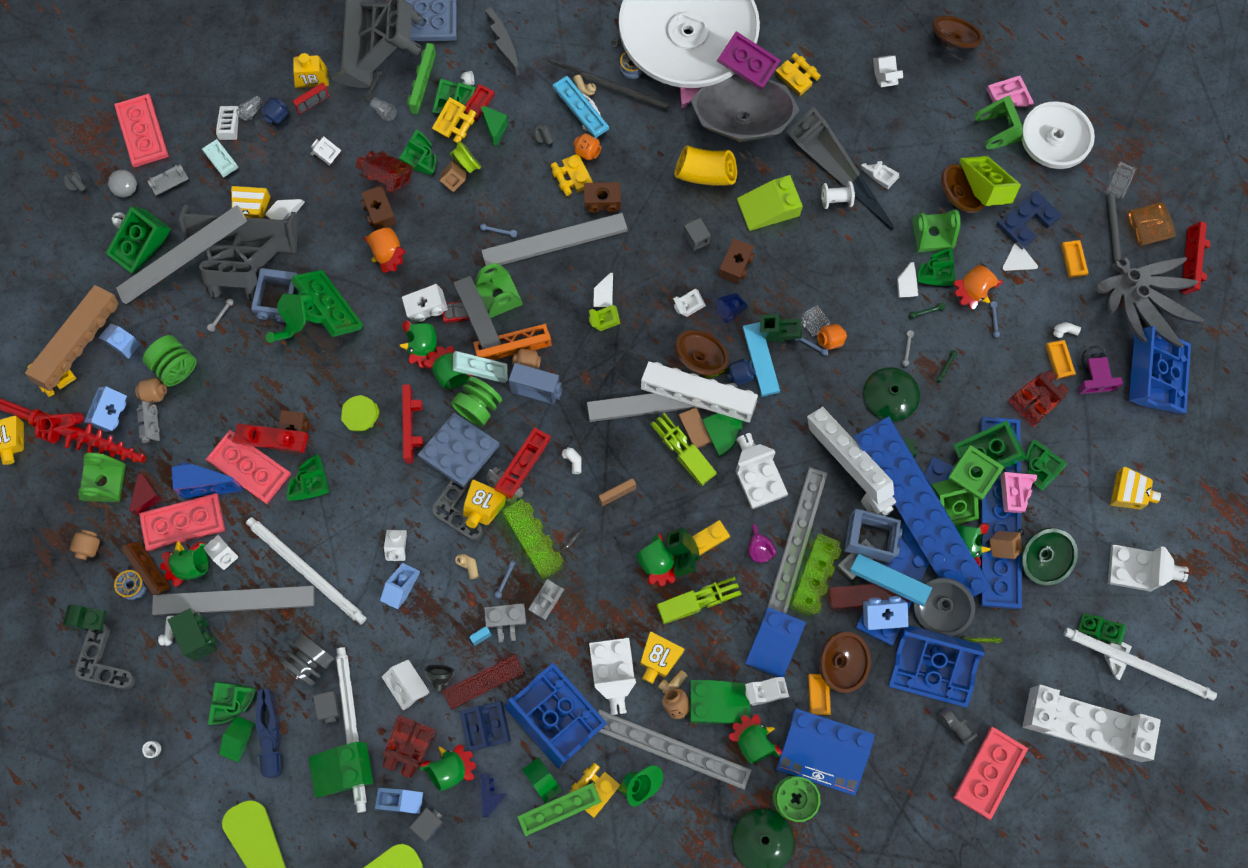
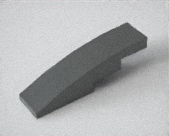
M489 7L485 10L486 21L491 25L490 32L491 37L496 41V53L512 72L518 76L519 65L510 36L500 18Z
M471 276L453 282L482 349L501 345Z

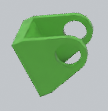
M1010 95L979 110L974 115L977 122L1006 116L1010 126L1009 129L988 139L985 142L987 149L999 148L1022 141V124ZM990 112L989 114L980 117L982 114ZM1000 140L999 142H997V143H995V144H991V143L994 142V141Z
M958 210L933 215L919 213L913 216L912 224L918 252L954 249L960 230ZM929 230H936L938 235H930Z
M492 263L479 271L474 284L490 318L523 305L509 272L498 263ZM495 268L492 272L485 273L486 271ZM496 291H501V292H502V294H499L498 296L493 297V294H494Z
M970 445L950 471L948 479L978 499L983 500L1004 469V466ZM972 468L980 469L981 476L979 478L971 475Z
M85 453L83 457L84 468L81 488L78 491L79 499L81 501L121 502L126 465L104 454ZM106 477L107 483L104 486H98L99 479Z

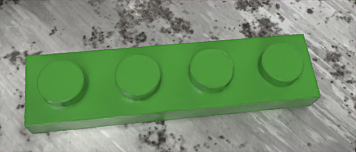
M427 43L426 48L421 53V65L418 64L417 78L412 83L413 92L412 95L408 96L407 105L413 114L419 113L436 56L434 44Z
M593 782L518 816V820L524 835L528 836L597 805L602 800Z

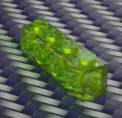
M522 498L502 510L505 519L542 581L563 569L562 562L564 560L559 552H554L551 547L554 544L550 536H545L542 532L544 527L539 519L535 520L532 513L534 510L529 502L525 503Z
M818 533L791 603V610L811 618L815 613L819 614L822 603L819 602L821 595H826L829 587L826 584L827 579L832 577L835 566H832L835 559H839L842 551L839 548L840 541Z

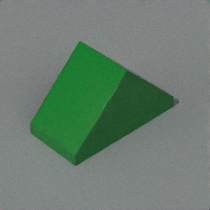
M483 106L481 107L482 117L493 145L496 146L508 126V118L503 113Z
M237 716L223 733L219 755L239 763L256 727V723Z
M539 757L522 769L545 803H548L562 792V789Z

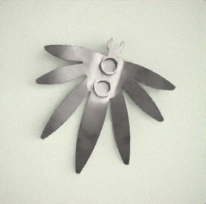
M1186 257L1157 262L1138 269H1130L1129 260L1124 258L1121 262L1123 266L1119 261L1113 264L1114 269L1120 272L1121 275L1107 278L1101 281L1095 288L1098 293H1107L1114 289L1108 299V311L1110 314L1117 309L1121 296H1123L1126 319L1133 332L1143 343L1147 339L1137 312L1149 327H1155V333L1162 339L1178 348L1184 347L1183 343L1154 305L1165 313L1186 322L1201 324L1204 321L1200 316L1150 288L1179 290L1195 286L1198 283L1197 280L1158 276L1180 266L1187 260Z

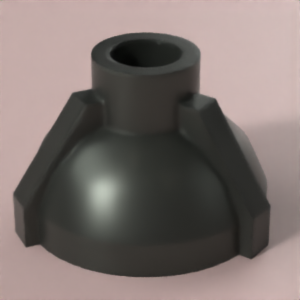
M428 665L425 668V675L432 683V690L443 691L444 686L454 677L455 669L445 665Z

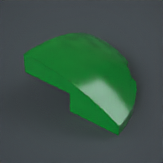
M440 79L432 113L440 114L449 97L466 105L473 95L475 87Z
M416 129L397 162L418 172L432 175L436 167V154L432 155L430 149L432 144L424 134Z
M952 248L934 253L926 265L923 262L918 271V282L939 286L953 285L956 279Z
M719 413L702 419L719 457L727 453L737 442L736 436L738 431H742V420Z
M1033 439L1026 455V462H1028L1029 468L1027 472L1028 474L1037 475V479L1033 483L1043 491L1066 467L1067 462Z
M318 454L301 464L296 478L292 477L287 488V500H303L329 493L325 470Z
M215 681L208 725L230 722L242 710L245 712L254 698L256 688Z

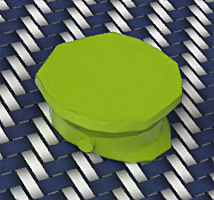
M458 141L456 148L449 153L469 173L482 168L461 141Z
M362 395L354 396L343 404L341 421L350 431H365L374 426L373 424L379 416V408L368 397Z

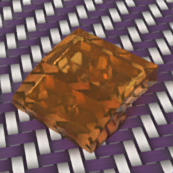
M1164 202L1128 211L1131 227L1136 228L1139 246L1176 237L1172 219Z

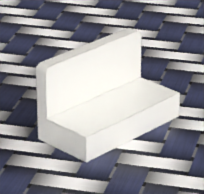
M409 660L392 666L382 676V679L402 710L409 708L415 701L429 694V690Z

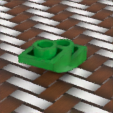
M1083 613L1078 628L1079 632L1090 637L1118 645L1122 644L1126 630L1125 624L1108 621L1103 617Z

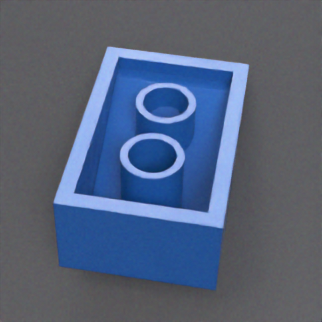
M187 462L179 463L178 466L172 467L173 490L183 499L198 498L215 493L219 495L243 491V487L233 477Z
M767 607L745 664L776 677H784L806 622Z

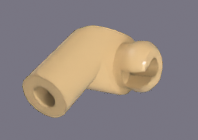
M680 670L670 683L667 680H662L658 688L664 694L670 689H678L688 676L684 671Z

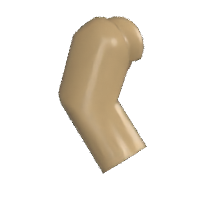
M581 75L573 77L575 86L581 93L588 96L595 93L596 86L593 83L584 84Z
M466 554L456 556V564L468 569L469 579L479 577L474 558Z

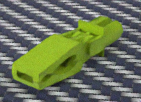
M663 413L661 415L662 418L658 417L656 423L653 421L650 425L663 439L662 442L671 451H675L678 454L677 460L700 486H703L712 477L717 475L716 471L693 443L689 446L686 441L687 437L679 429V426L676 427L670 418Z
M735 576L718 583L714 582L701 588V591L694 592L693 590L657 604L656 606L663 624L698 613L703 607L707 606L709 608L742 595L741 591H736L722 597V595L738 589L737 583L719 589V587L736 581Z

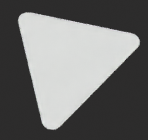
M1014 244L1003 266L1004 271L1038 268V265L1025 249L1022 250L1017 244Z

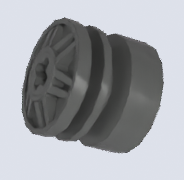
M300 633L293 642V645L298 650L297 653L286 650L285 653L292 659L288 661L281 657L278 661L282 663L288 673L300 682L313 687L316 682L309 677L312 673L320 678L321 675L315 668L320 666L327 669L335 658Z

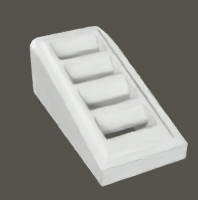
M220 106L216 135L219 140H237L238 106Z

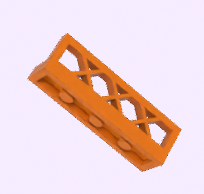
M546 324L499 335L500 341L505 340L509 343L482 350L478 348L481 346L479 341L473 342L478 357L494 361L513 356L521 348L538 350L552 346ZM537 331H544V334L533 336ZM518 336L526 337L525 339L515 341Z

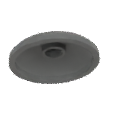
M935 578L926 582L925 584L932 587V590L924 607L914 602L915 614L920 624L926 630L948 636H954L965 631L972 623L975 615V601L968 588L951 578ZM943 601H949L950 605H944Z

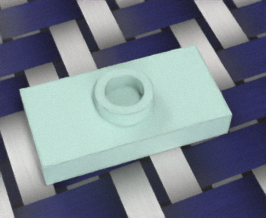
M217 139L202 148L205 155L223 178L238 168L237 164Z

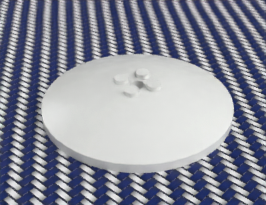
M623 0L619 13L621 42L633 63L655 80L683 88L711 86L733 76L735 73L718 63L717 59L736 31L757 44L760 29L759 14L754 0ZM690 29L693 33L685 34L684 30Z

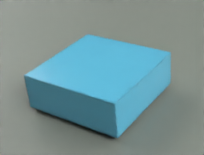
M485 626L470 635V639L475 646L492 635Z

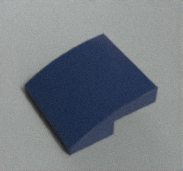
M503 701L460 711L468 751L511 741Z

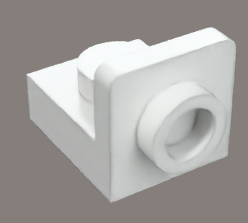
M324 136L320 141L316 139L310 147L313 149L310 154L312 156L315 154L328 165L333 162L341 151Z

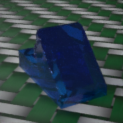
M737 293L718 298L715 302L717 306L715 312L725 323H729L748 307Z
M480 774L483 818H489L508 794L491 795V791H495L494 778H490V774Z

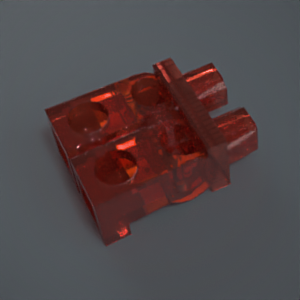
M370 151L367 153L366 158L361 156L357 159L356 168L363 171L362 177L381 182L386 185V191L390 193L410 183L413 166L392 156H387V153L384 151L379 153Z
M1051 370L1044 374L1041 372L1008 400L1019 412H1022L1035 399L1037 400L1022 414L1033 427L1066 397L1065 395L1069 391L1065 384L1061 383L1056 387L1052 383L1056 379V375Z
M398 715L383 753L385 755L383 767L394 771L397 762H403L405 764L400 774L412 778L417 768L419 769L420 764L423 762L437 730Z

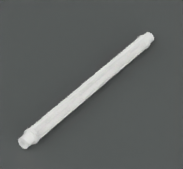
M253 517L247 520L246 524L251 528V531L258 535L298 572L303 574L307 580L332 602L337 604L353 621L356 620L360 625L366 621L367 618L362 614L361 610L354 606L263 526L261 522L256 521Z
M1067 627L1063 635L1070 638L1071 641L1078 642L1180 688H1184L1204 699L1208 698L1214 701L1217 697V693L1210 690L1209 687H1204L1191 680H1187L1182 676L1096 640L1076 629L1072 630Z
M345 647L336 649V663L346 742L349 744L359 742L348 655H346ZM365 786L353 789L354 805H356L357 813L366 812Z

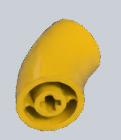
M686 145L678 158L674 178L702 185H733L737 179L736 160L730 150H703Z

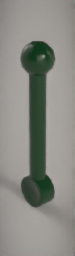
M940 303L933 308L918 312L912 311L909 313V317L914 319L918 315L932 311H944L946 305Z
M956 350L950 352L951 356L936 382L940 383L952 360L958 355Z

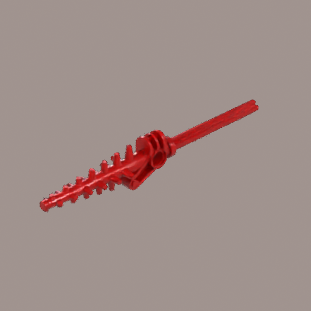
M0 398V410L27 420L34 427L36 438L55 444L62 435L65 436V448H69L72 439L76 440V450H80L82 444L86 443L88 444V453L92 452L93 447L99 448V454H103L104 450L110 452L111 458L118 454L121 455V460L129 458L135 463L137 461L143 463L146 459L143 453L134 452V448L130 447L128 449L123 447L122 441H119L118 444L114 443L112 435L105 439L102 437L101 429H98L95 435L91 432V423L87 424L86 429L75 426L84 421V416L80 412L49 414L39 409L31 410Z

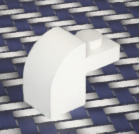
M889 55L873 58L874 72L878 85L880 87L898 85V79L903 78V71L897 70L896 56Z
M775 677L762 682L745 684L746 697L752 706L789 697L784 677Z

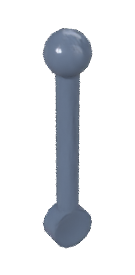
M486 224L480 225L482 231L490 230L508 234L512 238L517 237L516 230L507 231L489 227Z
M992 301L989 306L993 314V336L997 338L1000 336L996 316L998 304L996 301Z
M803 337L802 339H794L815 348L824 356L828 354L827 349H822Z
M511 561L498 591L494 593L495 598H501V592L516 561Z

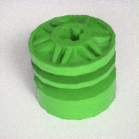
M173 335L163 336L149 346L143 356V363L153 373H156V376L166 386L177 385L187 378L194 370L197 361Z
M471 376L468 378L467 384L462 386L466 394L457 393L451 401V406L470 422L483 427L491 417L487 409L495 411L496 405L502 402V398L490 385Z
M788 776L781 779L775 786L772 794L776 811L784 818L794 822H805L813 818L821 804L820 793L816 785L810 780L799 776ZM792 793L799 795L797 803L790 801Z

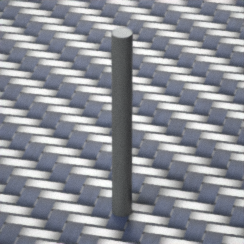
M1108 194L1114 262H1122L1115 194Z

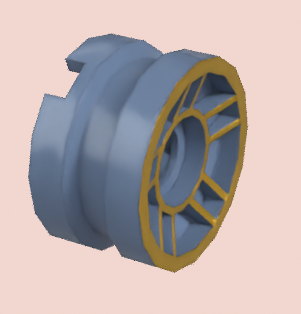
M626 52L621 55L620 72H622L623 76L628 79L640 77L643 71L633 63Z
M133 570L121 572L114 582L115 591L128 600L141 598L147 590V586L138 572ZM134 583L132 588L128 587V584Z

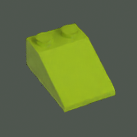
M981 156L960 159L961 166L974 196L980 200L981 204L991 206L1013 203L1021 184L990 157Z
M790 175L774 179L737 198L749 231L799 217L803 207Z

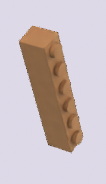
M96 285L93 286L25 372L32 383L49 392L58 385L60 378L71 368L73 361L82 354L84 347L93 340L98 329L104 326L109 315L117 309L119 303L114 294Z

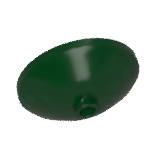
M886 367L875 371L869 376L863 388V399L866 407L875 417L882 420L889 416L892 422H898L914 413L920 401V391L915 379L910 374L899 368ZM891 388H895L897 392H892Z
M1052 527L1044 528L1034 533L1026 541L1021 553V565L1024 573L1029 579L1040 585H1054L1065 580L1074 570L1078 559V548L1073 537L1062 529Z
M756 809L743 815L735 825L732 835L733 850L737 859L746 868H782L793 854L795 844L793 830L781 814L770 809ZM764 836L769 840L767 845H763L761 842Z

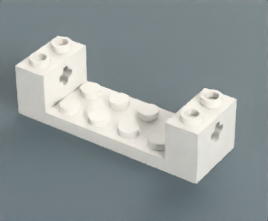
M1043 685L1030 688L1023 728L1139 762L1154 760L1161 719L1143 714L1134 716L1122 714L1060 696V690Z

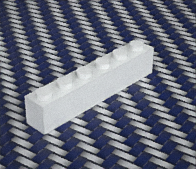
M648 362L641 380L642 390L749 423L758 395L750 390L744 391L733 385H724L714 379H705L694 373L688 374L678 368H669L658 362Z
M824 407L807 416L809 430L878 505L894 495L893 481L865 451H862L858 443Z

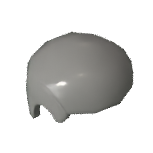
M117 170L109 176L108 187L115 196L128 197L136 190L137 180L131 172Z

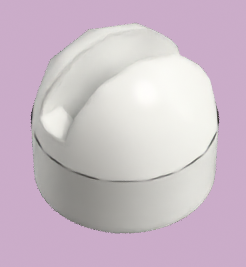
M472 71L464 72L460 78L464 79L462 81L463 84L470 86L475 84Z
M121 212L113 214L112 223L116 228H120L126 216Z
M156 741L146 742L142 748L143 755L147 758L158 756L161 752L160 743Z

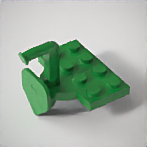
M323 270L292 277L291 282L299 293L283 294L277 304L278 312L287 326L284 331L268 332L265 338L268 343L291 338L296 332L302 330L306 320L322 323L332 337L359 331L364 325Z

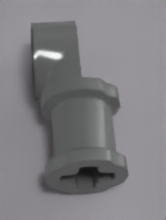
M944 708L937 714L939 720L946 728L955 731L962 741V746L978 736L966 724V719L959 722L950 709Z

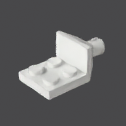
M751 433L745 434L746 437L742 435L737 438L742 452L735 472L751 509H755L786 497L788 493L773 461L774 449L761 444L756 445Z
M1112 545L1110 548L1108 584L1151 592L1171 580L1186 582L1188 574H1184V572H1189L1188 567L1174 565V559L1165 547H1160L1154 551Z
M629 638L589 643L595 688L606 699H609L611 715L618 714L617 704L619 705L620 714L627 713L625 696H628L636 683Z

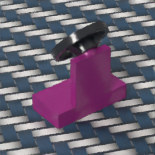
M1092 346L1083 352L1081 365L1090 372L1092 380L1084 381L1078 387L1079 394L1116 391L1123 385L1121 377L1112 378L1108 355L1103 348ZM1092 349H1100L1103 351L1099 355L1092 354L1090 356L1087 354ZM1085 357L1089 358V359L1087 360V361H1088V365H1089V369L1086 368V366H1085V364H1084V358H1085Z

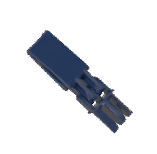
M261 689L258 690L256 730L262 754H257V756L260 757V771L262 775L267 778H276L281 773L280 755L282 753L277 751L280 722L273 691ZM267 707L269 709L270 721L268 723V726L265 723V711Z

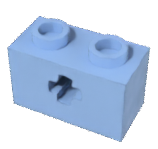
M106 386L98 387L84 423H91L93 427L104 432L113 431L119 423L118 417L120 412L126 406L125 400L127 396Z
M891 596L889 600L870 598L869 601L863 602L864 626L868 630L908 627L907 602L901 599V597Z

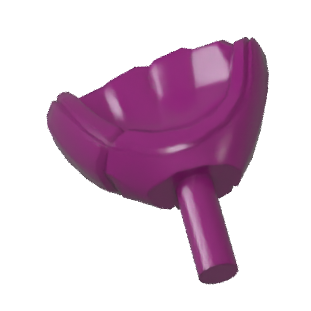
M753 524L754 536L751 537L748 554L755 562L764 563L776 555V548L771 539L759 534L756 524Z

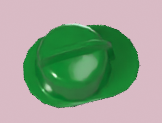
M655 765L646 767L640 772H629L624 777L618 790L623 793L631 806H638L659 790L663 781V772L661 768Z

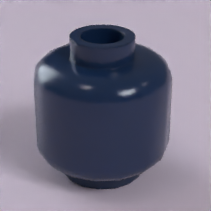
M271 97L261 107V112L264 114L262 118L269 124L272 122L280 124L288 114L286 109L288 106L276 97L274 99Z
M744 358L731 363L727 372L729 381L734 382L737 386L753 381L754 375H756L752 362Z

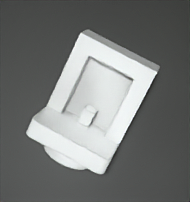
M697 289L692 290L681 298L677 296L673 298L676 303L674 308L677 313L686 317L706 306Z
M406 530L386 531L384 552L387 561H405Z
M219 535L204 547L206 553L223 570L238 558L237 554Z

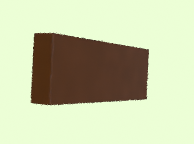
M140 542L125 544L121 548L153 595L170 590V585Z

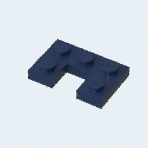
M1036 190L998 221L996 225L1023 250L1037 237L1025 225L1030 219L1035 216L1048 229L1060 219L1062 214Z

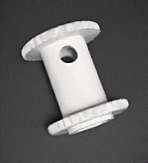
M848 181L847 187L828 188L827 183H824L821 190L823 207L828 209L829 203L848 202V206L852 207L855 199L853 183Z

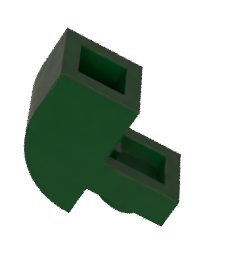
M780 314L761 315L760 333L764 339L773 342H785L786 339H802L801 318L782 319Z
M683 527L667 533L666 550L675 557L674 574L677 577H681L694 572L695 561L700 559L699 550L694 538Z
M68 605L63 626L68 629L102 631L107 611L79 605Z

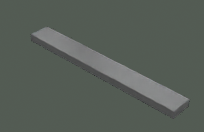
M238 205L234 206L116 287L121 301L125 304L129 303L247 222L241 208Z
M623 213L481 251L486 266L492 263L504 265L624 233L628 229Z
M729 383V385H733L736 388H738V386L735 383ZM655 393L587 402L590 422L700 408Z
M810 467L807 471L767 606L785 614L789 607L827 477L826 472Z
M301 586L153 595L152 615H177L189 608L199 613L315 607V587Z
M602 710L598 711L607 722V725L599 731L600 733L745 790L752 771L751 769Z

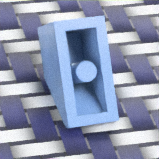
M111 323L98 337L128 359L141 345L134 336Z
M402 563L386 581L380 601L398 609L407 599L420 571Z
M378 788L375 809L420 814L423 792Z

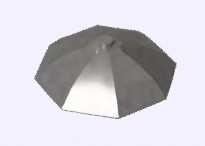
M733 75L720 83L702 87L690 100L704 128L738 142L774 137L780 134L800 111L786 85L768 80L761 91L738 75Z

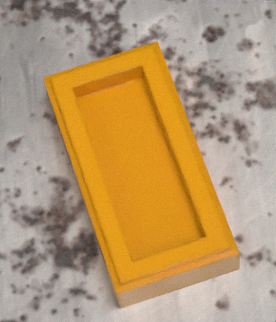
M1081 241L1062 242L1061 249L1068 277L1087 276L1088 269Z
M1065 340L1047 343L1045 347L1055 379L1075 376L1076 373Z
M808 674L809 713L818 716H830L829 686L824 682L821 674Z

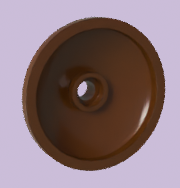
M943 15L936 17L933 21L932 27L935 34L951 48L971 49L979 46L983 41L981 31L966 20Z
M958 164L947 166L941 175V185L947 199L961 211L967 213L980 211L984 205L974 196L962 166Z
M687 330L682 332L676 339V354L680 361L691 371L701 375H716L724 371L728 365L729 356L726 348L711 334L700 330Z
M839 632L832 635L824 644L820 654L819 667L821 676L827 686L837 692L850 693L860 688L866 681L870 672L871 656L866 642L859 635L852 632Z

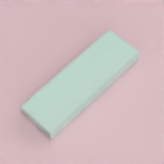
M458 351L453 353V371L502 383L508 380L506 363Z

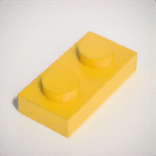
M719 520L692 537L697 544L699 555H702L729 539L730 535Z

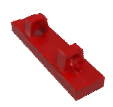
M1202 221L1189 226L1187 229L1185 248L1187 260L1184 262L1182 278L1197 280L1198 283L1193 287L1181 289V293L1186 295L1200 290L1201 282L1207 280V274L1202 272L1204 250L1210 248V241L1205 239L1207 223Z
M410 384L402 385L403 459L406 464L414 463L413 448L423 447L422 436H413V411L423 410L422 400H413Z
M237 423L232 442L241 445L304 453L309 434L301 431Z
M534 427L496 484L495 491L512 499L550 442L551 436ZM511 474L514 475V476H516V477L519 478V479L517 480V479L513 478V477L511 476Z

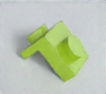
M614 305L599 311L589 310V322L592 327L599 331L620 324L617 307Z

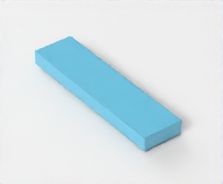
M568 76L553 84V89L593 137L597 138L609 130L608 124Z
M760 322L744 325L742 329L751 362L756 371L755 376L761 397L777 394L780 392L766 339L760 333Z
M858 554L850 570L851 573L923 607L932 590V587L861 554Z

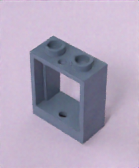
M260 268L251 308L257 318L262 320L271 318L279 322H285L277 308L261 306L266 283L290 286L288 294H298L299 291L291 282L292 277L298 275V273Z
M514 363L509 378L511 393L555 405L556 399L559 400L562 394V383L559 382V375Z
M855 509L849 518L844 551L890 563L898 556L900 551L898 539L902 535V528H900L901 520ZM861 523L889 530L887 551L858 544Z

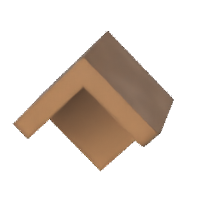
M452 160L441 171L440 181L454 192L465 181L467 171L456 161Z
M997 531L990 538L993 557L1015 559L1022 552L1021 535L1018 532Z

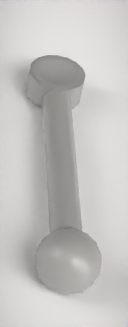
M232 299L226 300V305L221 310L219 315L216 317L214 322L207 326V329L210 332L215 331V325L218 323V321L223 316L228 307L233 305L234 302Z
M911 330L906 333L908 339L905 357L902 361L903 366L909 365L908 356L911 338L914 336V332Z

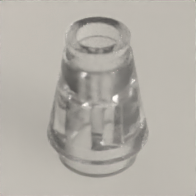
M254 96L238 105L236 112L242 120H251L263 104V101L258 96Z
M377 98L371 101L370 106L384 121H392L396 117L397 110L394 105Z

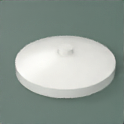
M1047 102L1040 104L1030 111L1022 125L1023 135L1021 139L1025 150L1035 161L1050 168L1065 169L1076 166L1087 157L1094 144L1095 135L1090 120L1080 109L1068 103Z

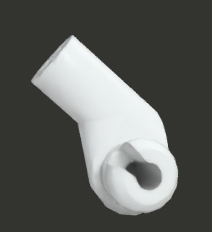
M1063 322L1054 327L1053 335L1062 338L1063 333L1068 332L1078 336L1081 327Z
M568 447L564 449L562 457L572 462V474H581V456L573 448Z
M173 616L166 617L165 635L158 637V643L161 646H168L173 641L174 634L167 620Z

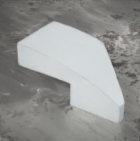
M882 161L872 165H867L866 163L861 165V169L869 177L886 189H889L899 178V173L882 165Z
M301 199L277 200L265 215L270 219L287 220L291 212L297 213L304 204V201Z
M910 262L897 277L898 298L918 296L914 262Z
M613 273L608 274L594 288V307H609L612 305Z
M1110 642L1108 644L1127 653L1132 648V646L1124 642L1121 645ZM1104 654L1115 679L1120 680L1127 664Z

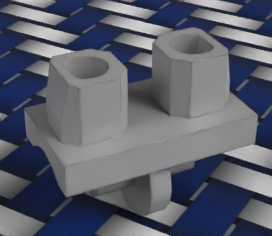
M547 579L528 610L546 621L564 589Z

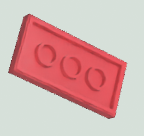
M149 94L114 104L133 167L169 157Z
M229 430L205 460L225 475L233 477L244 489L265 504H268L291 473L254 446L232 442L235 433Z
M217 493L139 513L146 551L175 545L178 541L183 543L225 532Z
M990 727L953 798L984 818L991 820L1028 748L996 728Z

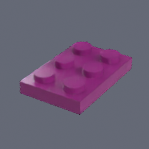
M737 31L717 59L718 63L761 91L781 61Z

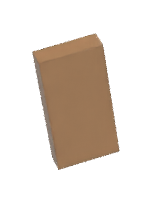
M697 408L679 414V419L691 444L693 443L697 448L712 443Z
M630 479L600 494L599 502L603 507L636 489L634 479Z

